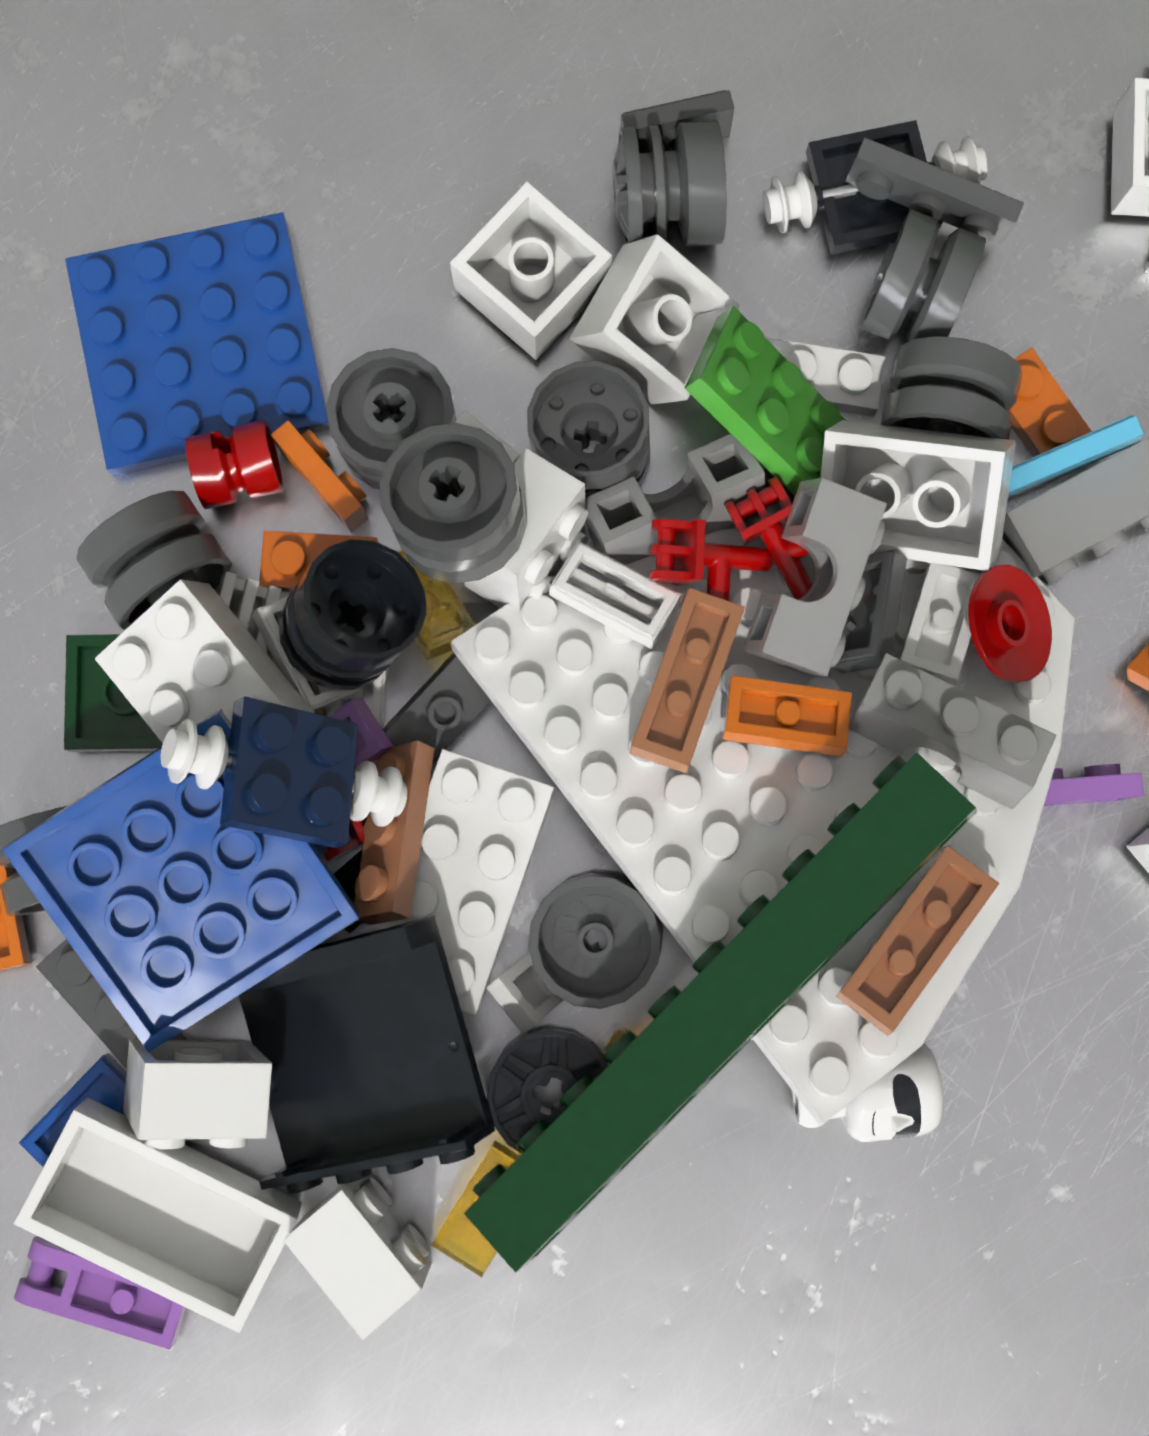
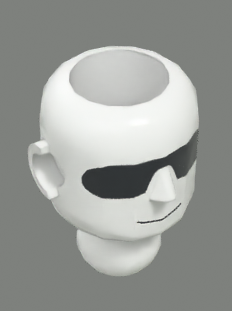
M923 1043L919 1049L830 1119L842 1118L846 1131L859 1142L916 1137L929 1134L935 1130L943 1118L944 1103L940 1072L931 1049ZM791 1089L797 1123L808 1128L820 1127Z

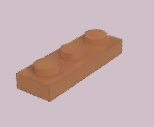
M688 588L633 738L629 754L687 774L745 606Z
M418 740L392 747L378 758L375 764L378 776L389 766L399 769L402 780L407 786V801L402 813L394 817L387 826L375 825L370 812L365 822V838L359 875L355 882L356 895L354 905L359 911V919L357 921L368 925L409 919L411 916L435 749Z
M947 845L836 997L889 1036L894 1032L1000 883Z

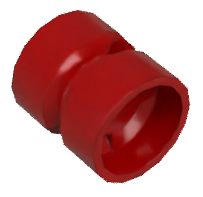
M266 419L234 426L231 435L225 437L219 430L185 438L186 456L191 478L198 499L205 510L236 503L241 492H246L254 499L284 491L283 476L275 442L272 436L266 435L271 433Z

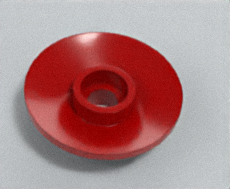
M998 565L991 567L988 571H984L973 585L968 605L969 627L975 648L987 668L998 678L1011 683L1029 681L1043 670L1051 650L1052 626L1045 599L1032 578L1015 566Z

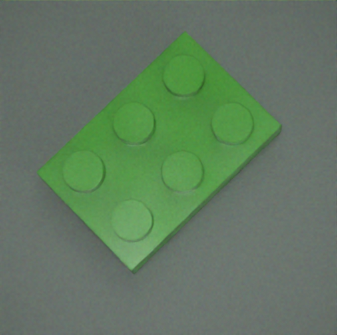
M732 306L717 317L685 385V389L774 477L776 476L796 496L801 481L816 479L821 476L825 430L845 419L841 416L837 407L832 402L827 401L803 377L799 368L787 361L764 337L760 328L754 323L749 322L735 306Z

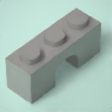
M732 434L726 435L688 452V469L679 482L665 491L655 494H644L635 477H631L586 497L585 509L588 510L586 522L590 537L597 551L627 565L651 556V545H657V531L651 530V523L654 519L706 520L705 535L722 529H728L734 526L724 504L732 500L735 505L748 498L746 492L753 488L757 493L765 489V472L758 460ZM754 514V515H752V516H750V517L744 519L743 522L746 521V520H748V519H750V518H753V517L757 516V514Z
M823 477L800 482L781 538L802 546L811 555L815 566L813 585L806 595L798 600L784 594H761L742 651L804 674L828 676L830 668L839 662L845 648L846 637L842 633L849 612L857 607L863 596L865 579L862 575L869 554L876 551L883 538L885 523L882 521V517L887 503Z
M888 653L885 654L849 725V730L900 755H903L908 747L918 746L947 756L962 770L957 783L1011 809L1034 788L1057 736Z

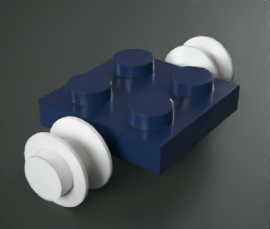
M246 696L234 702L229 747L224 731L220 726L214 725L210 727L205 735L202 736L197 734L195 722L186 719L179 725L177 730H169L161 749V765L164 768H168V776L172 783H181L188 773L195 774L197 786L201 789H208L222 774H225L220 825L338 848L348 844L350 819L357 822L362 821L370 812L374 824L384 827L394 817L402 813L407 801V786L402 780L399 769L389 766L378 776L375 764L371 761H363L354 770L358 724Z

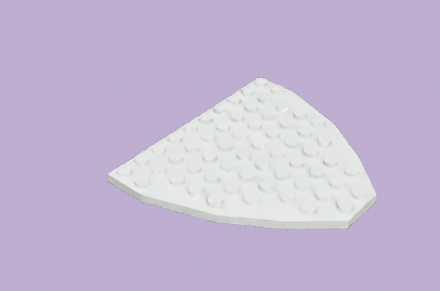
M736 528L721 529L705 535V543L767 549L762 537L744 545ZM1003 538L1000 556L992 567L998 565L1015 566L1028 574L1040 589L1051 619L1052 644L1050 655L1045 667L1035 678L1025 682L1011 683L998 678L987 668L980 658L971 636L959 679L955 686L1057 735L1034 788L1013 809L957 783L962 773L961 768L947 756L924 747H908L903 755H900L851 730L848 733L847 750L843 757L722 740L728 687L732 675L852 692L850 725L878 669L840 673L832 667L829 670L828 676L811 675L742 651L761 594H784L793 598L773 559L768 572L731 569L730 602L745 606L687 774L631 755L629 752L688 588L706 593V566H704L703 580L681 586L659 582L680 593L681 598L675 611H672L664 630H661L658 640L652 649L549 595V591L545 596L542 595L539 600L534 597L528 598L521 610H518L509 603L451 641L452 651L693 963L716 941L720 940L727 946L743 930L737 922L741 914L761 895L764 894L771 901L788 884L782 877L787 867L807 849H810L816 855L833 838L827 831L829 825L851 803L854 802L861 809L879 791L872 783L880 772L896 757L900 756L904 761L908 762L917 752L976 807L977 813L753 1038L754 1042L819 1126L827 1122L922 1046L1018 891L1061 748L1075 618L1038 577L1034 578L1023 560ZM809 554L800 560L813 583L815 579V566ZM651 555L626 566L649 577L650 571L656 570V556ZM908 559L906 562L893 656L898 659L925 571L929 565L928 562ZM589 567L580 569L604 583H610L624 590L627 595L656 610L661 606ZM958 567L979 575L984 572V570ZM570 581L568 582L569 584H571V585H573V586H575V587H577V588L583 590L584 592H586V593H588V594H590V595H592V596H594V597H596V598L602 600L603 602H605V603H607V604H609V605H611V606H613V607H615V608L621 610L622 612H624V613H626V614H628V615H630V616H632V617H634V618H636V619L642 621L643 623H645V624H647V625L650 624V623H648V622H646V621H644V620H642V619H640V618H638V617H636V616L630 614L629 612H627V611H625V610H623V609H621V608H619V607H617V606L611 604L610 602H608V601H606V600H604V599H602V598H600V597H598V596H596V595L590 593L589 591H587V590H585V589H583V588H581V587H579V586H577V585L571 583ZM948 845L1000 884L894 1032L887 1036L838 999L836 995Z

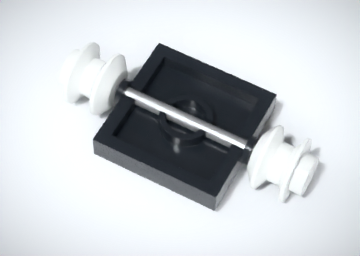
M916 120L812 141L808 143L806 156L813 183L802 171L796 172L792 185L783 186L777 176L772 177L770 189L763 191L765 217L768 224L776 223L780 233H786L789 220L799 219L804 228H810L817 210H820L831 255L894 242L909 212V208L889 199L876 200L863 195L857 189V186L845 182L864 137L978 184L987 177L988 164L986 153L982 146H976L973 139L967 136L962 139L960 148L956 151H952L945 141L939 142L931 162H927ZM938 220L939 229L943 224L940 220Z

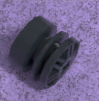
M350 539L329 546L310 564L300 582L287 597L279 617L280 643L290 664L307 680L330 690L358 689L373 683L419 636L427 614L425 589L415 569L397 551L378 542ZM343 624H346L347 627H345V628H343V629H342L341 627H339V626H341V625H343Z
M548 1023L533 1027L524 1034L520 1033L506 1044L490 1073L486 1099L494 1127L507 1145L521 1153L516 1144L532 1127L543 1119L550 1126L566 1110L559 1102L560 1100H556L552 1108L542 1106V1094L534 1091L536 1085L547 1086L551 1078H557L561 1080V1092L565 1094L584 1076L588 1075L594 1081L609 1066V1063L603 1057V1052L592 1038L574 1027Z

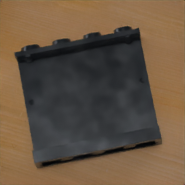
M435 915L315 946L239 995L251 1042L272 1063L269 1107L286 1165L259 1181L261 1190L286 1186L288 1193L294 1194L312 1189L323 1183L322 1178L332 1176L336 1177L337 1184H346L369 1176L373 1173L372 1168L386 1166L388 1174H398L412 1170L422 1165L424 1158L434 1156L439 1157L440 1164L458 1162L473 1156L474 1152H476L474 1145L495 1131Z

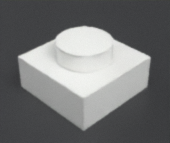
M530 952L486 987L522 1034L535 1026L563 1001L560 997L552 994L535 973Z

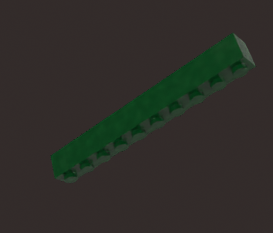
M917 752L908 762L904 761L900 756L891 761L872 783L879 791L861 809L854 802L851 803L829 825L827 831L833 838L816 855L810 849H807L787 867L782 877L788 884L771 901L764 894L761 895L741 914L737 922L743 930L727 946L720 940L712 944L692 965V968L698 975L682 992L675 985L668 989L648 1010V1013L654 1020L638 1036L631 1030L628 1031L605 1053L603 1057L610 1065L594 1081L586 1075L565 1093L559 1102L566 1110L550 1126L543 1119L520 1139L516 1147L521 1151L522 1155L507 1170L501 1164H498L475 1185L473 1192L479 1198L468 1208L464 1215L515 1273L532 1262L977 813L976 807Z

